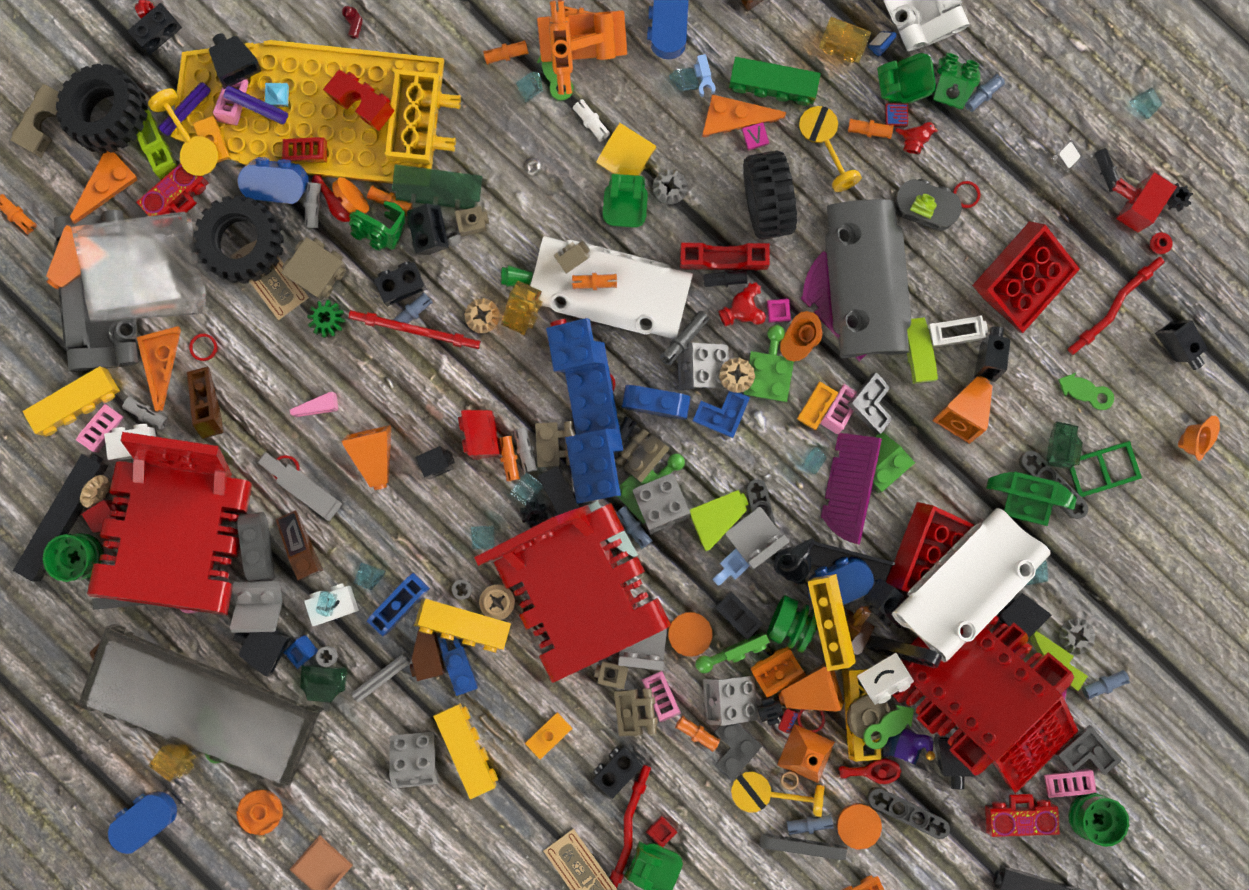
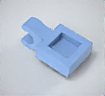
M706 54L697 56L696 64H694V71L696 77H700L701 80L699 95L704 97L703 89L705 87H709L712 94H715L716 88L711 79Z
M736 548L719 563L724 569L712 580L719 586L729 576L736 580L749 567Z

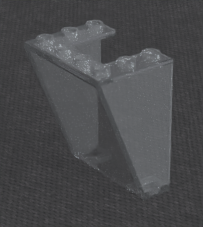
M185 212L71 227L90 322L203 314V307H206V290L204 283L202 284L200 272L195 273L194 265L198 264L196 252H191L190 244L193 243V226L191 218H186Z

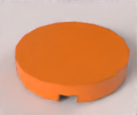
M340 177L332 183L334 195L337 198L340 196L343 200L341 202L342 206L349 213L358 210L366 214L369 211L367 200L351 181Z
M685 612L678 615L671 622V626L668 629V639L671 646L679 654L697 656L710 646L712 628L702 615L695 612Z
M256 789L247 793L240 800L237 811L239 825L247 833L254 835L270 833L279 825L283 816V807L280 799L273 792L266 789Z
M855 803L845 807L838 815L836 823L838 834L841 840L850 848L858 850L867 849L880 838L882 831L881 819L877 812L869 805Z

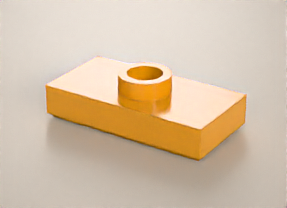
M215 116L193 123L197 136L210 139L216 145L218 150L217 163L230 158Z
M819 381L798 415L797 420L816 430L839 392Z
M557 711L525 744L541 759L573 727Z

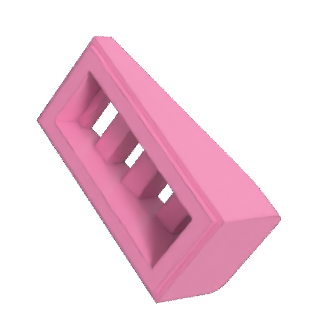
M245 79L233 86L239 87L240 91L246 93L248 80ZM222 87L213 114L218 122L237 125L243 106L224 98L225 89Z
M843 384L820 424L835 434H839L853 413V410L847 405L849 400L842 396L845 394L852 399L857 391ZM841 402L845 406L849 407V409L844 408L838 403ZM834 409H835L836 411L840 412L841 414H843L844 417H842V416H840L839 414L835 413V412H834Z
M333 391L294 407L290 410V414L294 417L336 412L338 410L337 395Z
M104 404L81 431L76 441L92 452L99 453L105 444L104 434L111 433V429L116 428L124 416ZM105 414H108L109 416L114 418V420L111 422L103 416ZM102 421L103 423L108 425V427L105 429L98 423ZM95 428L102 432L100 436L93 432ZM89 436L94 438L96 441L93 443L90 440H88Z
M660 671L642 679L645 688H650V684L659 680L662 681V684L652 688V697H654L653 693L665 688L666 692L655 696L656 704H653L659 721L664 722L681 714L663 671ZM669 697V701L658 705L657 701ZM673 706L672 710L662 714V709Z
M1088 768L1079 769L1074 772L1066 771L1044 775L1048 798L1097 792L1094 773ZM1083 776L1085 778L1086 787L1083 786ZM1073 777H1076L1077 788H1074ZM1063 778H1066L1067 790L1064 789ZM1053 779H1057L1059 791H1055Z

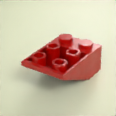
M462 410V416L458 417L460 430L465 432L466 439H462L464 453L474 460L501 456L494 412L492 410Z

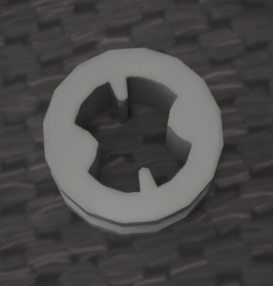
M458 580L452 586L454 597L460 600L470 597L473 591L471 583L467 580ZM462 583L467 585L465 589L468 590V593L466 595L463 593L460 596L457 586L458 584L462 586Z
M331 646L320 648L316 654L318 664L324 667L333 665L338 658L336 649ZM325 650H328L329 654L332 655V659L328 660L329 663L325 662V658L321 656L326 653Z

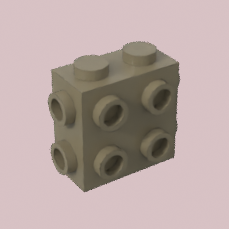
M306 237L304 241L301 240L297 244L293 257L285 261L281 273L322 301L324 297L328 298L333 291L332 286L336 280H340L344 276L347 265L342 261L344 257L334 250L331 253L325 250L324 247L326 245L320 240L314 238L312 241Z

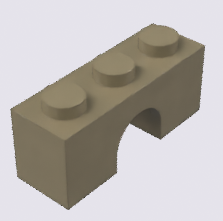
M45 84L35 92L33 102L24 111L23 119L19 126L14 128L12 138L10 139L18 146L42 158L52 141L51 138L42 132L41 125L46 118L56 117L58 112L56 110V102H59L57 98L59 92Z

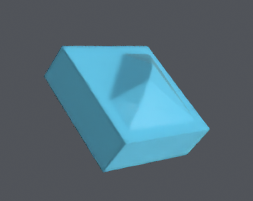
M265 83V102L274 107H288L289 85L287 83Z

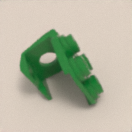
M918 53L898 63L897 61H892L877 68L881 98L891 103L898 104L903 102L910 104L930 96L936 90L933 62L928 54Z
M946 53V56L940 58L937 64V73L940 74V78L934 91L933 100L962 110L974 88L979 85V64L973 60H967L966 63L962 64L959 63L957 55ZM957 84L959 95L956 98L948 97L946 94L947 89Z
M610 175L609 185L604 191L603 219L605 223L610 226L637 228L645 223L648 192L644 188L645 178L643 176Z
M384 202V207L390 210V212L385 211L384 217L395 222L391 229L363 212L356 210L349 215L350 234L360 241L363 238L369 239L371 241L369 243L370 246L377 251H381L385 247L394 250L405 229V212L396 203Z
M639 841L636 853L624 877L644 890H673L683 866L682 858L676 852L658 844H645Z

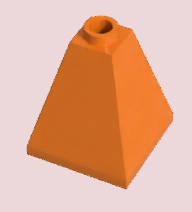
M66 225L46 277L49 279L46 282L57 290L60 287L64 288L105 260L109 254L75 228Z
M977 376L932 421L970 444L988 428L993 386L987 378Z
M391 425L348 434L342 440V444L369 487H374V490L386 488L390 473Z
M826 662L778 693L781 705H785L789 709L840 711L844 705L835 670L827 671Z
M794 724L777 766L819 783L835 741Z

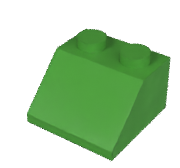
M883 432L875 436L882 439L872 488L877 493L883 492L915 464L904 449Z

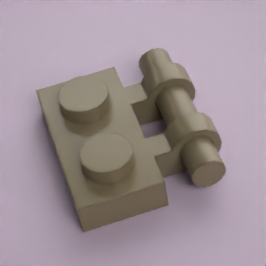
M573 421L564 422L563 431H558L557 422L535 423L537 467H560V458H566V466H570L566 439L565 450L559 451L558 438L576 435L575 430H573Z
M644 428L638 434L635 433L632 436L630 444L623 451L619 452L620 456L615 460L620 467L628 461L629 463L624 469L640 482L646 478L670 449L653 435L645 441L644 439L648 436L649 432ZM640 445L641 448L638 450V452H637L634 456H632L633 452H634V451L638 448V446Z
M652 688L643 689L644 698H639L638 689L614 691L619 736L643 734L642 726H647L648 734H656L658 720L654 714L653 704L656 703L655 697H652ZM640 706H645L646 718H641Z

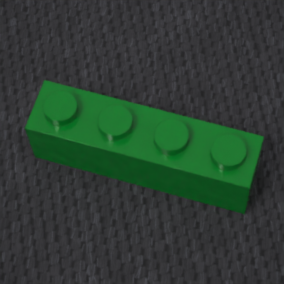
M735 56L729 89H733L736 93L750 92L761 98L771 96L776 97L775 99L778 101L787 102L792 100L797 101L799 105L809 106L815 102L821 73Z

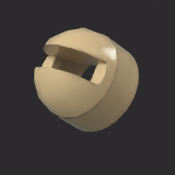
M789 771L782 774L780 784L785 790H793L798 786L799 778L794 772ZM784 778L793 781V785L784 782Z

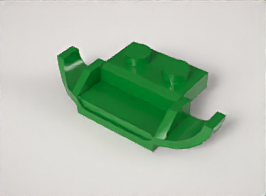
M1008 472L988 478L986 489L1008 494L1004 511L1011 518L1048 526L1053 505L1075 510L1077 498L1059 482L1019 472Z

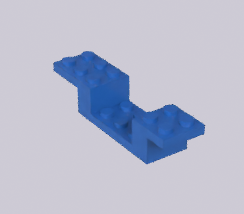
M588 318L548 327L546 330L554 372H563L566 375L576 432L574 436L565 437L576 502L578 504L621 496L614 453L623 451L605 343L593 340L591 323Z

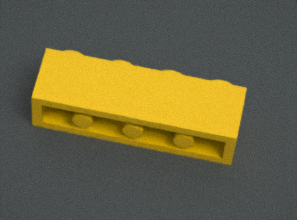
M99 366L22 412L34 433L47 437L58 431L57 428L63 424L69 425L77 420L76 417L80 414H88L96 409L95 406L99 403L113 400L115 394L120 392L108 369Z
M832 574L813 578L808 581V587L827 671L850 668L856 663L837 576Z
M429 599L421 600L414 626L420 627V632L432 635L433 631L441 633V638L454 641V637L463 640L462 644L475 647V644H480L484 646L483 650L496 653L497 650H504L511 625L508 622Z
M461 703L435 714L434 719L469 798H475L494 789L497 785L498 777L493 768L490 769L487 764L489 757L485 748H480L477 740L480 737L475 727L472 728L468 719H471L467 707H462Z

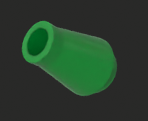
M509 265L501 268V285L511 287L531 284L533 278L532 271L522 270Z

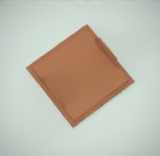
M319 836L289 870L311 890H332L353 865L322 836Z

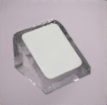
M1070 139L1052 159L1068 173L1083 156L1075 143Z

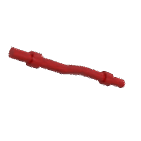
M1157 257L1148 266L1142 267L1137 272V276L1118 291L1107 315L1089 331L1085 330L1079 336V339L1068 348V351L1074 355L1082 347L1092 343L1095 340V336L1114 321L1125 297L1143 281L1149 280L1153 276V272L1165 263L1161 257Z
M353 310L349 312V319L365 322V325L375 327L377 325L453 343V346L480 348L481 341L466 338L463 334H449L378 317L377 314L370 312L367 314Z
M644 764L637 781H634L632 786L633 793L623 816L624 846L615 869H612L609 877L616 889L619 883H622L625 875L623 872L633 848L632 817L641 794H644L647 785L645 783L651 770L650 766Z

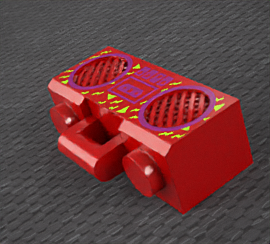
M180 163L136 203L156 224L161 226L171 221L173 214L176 213L181 218L198 204L192 197L203 193L209 182L203 176H195L188 173Z
M1032 794L1009 795V806L1006 805V802L995 801L992 802V805H985L986 833L991 837L1060 835L1058 807L1052 804L1050 800H1037V804H1034ZM1027 803V807H1016V804Z

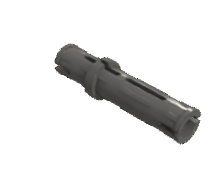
M699 311L682 332L670 341L668 348L660 355L663 363L671 365L681 352L684 353L690 341L709 322V317H707L708 315L705 312Z

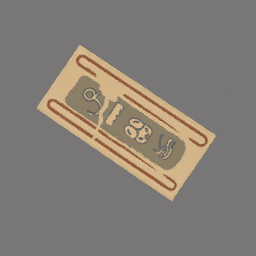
M257 240L243 246L231 255V258L238 259L248 255L255 247ZM277 256L279 260L277 266L272 264L269 268L272 272L268 275L263 273L260 275V280L254 281L251 279L249 282L275 317L280 320L309 297L302 287L281 273L284 263Z
M574 828L543 851L570 890H617Z

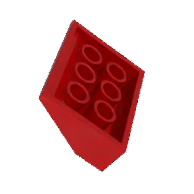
M1029 221L972 286L991 307L1019 332L1024 333L1080 268L1046 224Z
M917 502L894 560L895 565L892 566L886 582L896 589L908 593L975 525L936 506Z

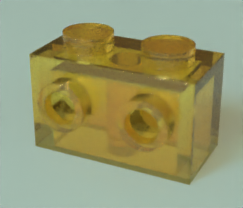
M830 17L819 48L829 55L836 54L842 56L847 62L859 63L871 32Z
M517 281L509 294L501 325L522 335H525L529 328L533 329L538 318L535 316V313L539 312L543 303L540 300L542 291Z
M174 741L161 747L148 766L171 782L177 778L181 779L184 775L187 776L195 766L193 761L196 759V756L192 754L193 750L184 744L180 745Z

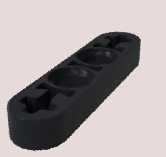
M873 635L870 636L866 647L875 653L885 656L897 653L901 660L932 668H938L942 659L940 654L930 649Z

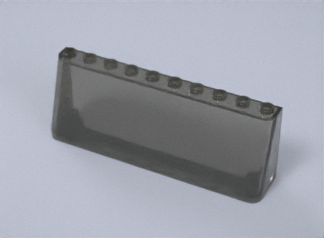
M112 624L106 626L79 699L84 709L101 711L104 713V717L112 720L121 719L125 721L124 724L131 728L141 727L146 729L147 734L154 737L163 736L167 738V742L179 746L183 744L188 746V750L193 753L201 754L203 752L208 754L211 760L219 763L222 761L230 763V767L238 771H243V769L252 772L251 775L261 780L264 778L273 781L272 784L277 787L285 788V786H290L293 783L324 708L315 704L313 707L309 705L305 707V702H297L135 636L133 632L124 633L126 627Z

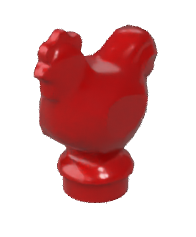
M756 282L753 284L748 283V287L734 296L730 309L723 307V309L718 311L725 327L732 326L735 319L745 323L752 322L755 325L765 322V313L756 307L753 300L757 294L761 293L760 285Z

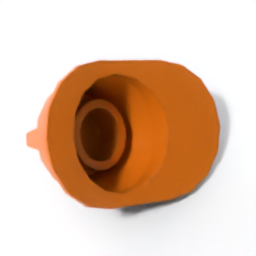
M805 311L796 315L780 343V351L787 360L793 362L800 361L807 357L813 347L819 344L823 335L819 317L813 312Z
M1215 415L1210 416L1203 424L1188 426L1178 441V447L1184 449L1189 454L1195 455L1198 461L1202 460L1216 442L1220 430L1219 418Z

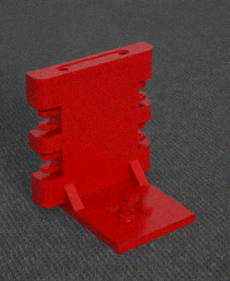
M122 432L120 441L132 456L133 463L116 462L110 493L130 498L114 497L112 503L128 506L127 511L114 510L110 511L109 514L113 518L125 519V521L103 519L100 537L120 541H104L103 547L118 549L117 556L100 555L101 561L115 563V566L93 564L87 595L90 597L227 615L233 585L225 581L212 580L211 577L227 579L229 573L213 570L214 563L231 565L232 560L216 555L239 557V538L220 535V533L237 535V529L222 526V521L236 522L239 515L225 513L224 511L247 514L252 483L243 479L231 478L232 473L219 446Z
M611 503L593 512L586 505L554 516L474 557L478 566L500 558L493 563L506 589L523 582L524 586L513 591L515 596H519L527 591L530 599L522 601L519 605L522 609L533 603L534 608L521 613L519 617L526 630L543 623L544 626L533 631L534 636H539L547 631L550 639H546L539 644L540 649L551 644L554 645V648L539 655L552 683L671 626L658 598L639 607L636 604L649 597L647 592H643L634 598L630 591L640 587L642 584L641 579L629 585L626 583V581L645 572L638 557L618 566L617 561L629 556L627 551H623L613 557L610 551L611 548L620 546L622 543L621 539L609 544L605 541L624 531Z
M995 616L972 641L966 642L947 662L940 661L938 668L901 660L914 682L911 683L907 690L903 692L898 691L892 694V696L899 703L906 701L908 706L914 705L924 696L925 699L916 708V713L919 715L916 719L931 734L938 732L940 736H945L956 726L958 730L948 740V744L953 746L949 749L950 752L975 776L982 773L993 763L1008 787L1016 794L1079 732L1062 695L1073 682L1074 675L1049 652L1044 657L1040 653H1035L1027 662H1024L1023 659L1032 649V646L1029 643L1027 644L1029 639L1027 633L1015 623L1010 627L1006 623L1002 624L991 633L990 630L999 619V617ZM962 627L960 628V634H961V636L963 635V628H962ZM920 637L910 644L929 649Z

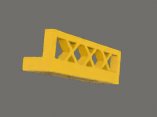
M842 669L848 759L855 762L881 759V749H874L873 755H864V740L856 737L850 731L847 723V712L850 704L856 698L868 695L866 690L859 685L857 677L868 669Z

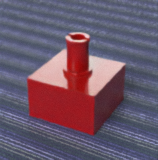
M1155 172L1141 181L1136 188L1120 178L1112 190L1128 199L1116 219L1139 233L1155 222L1177 186Z

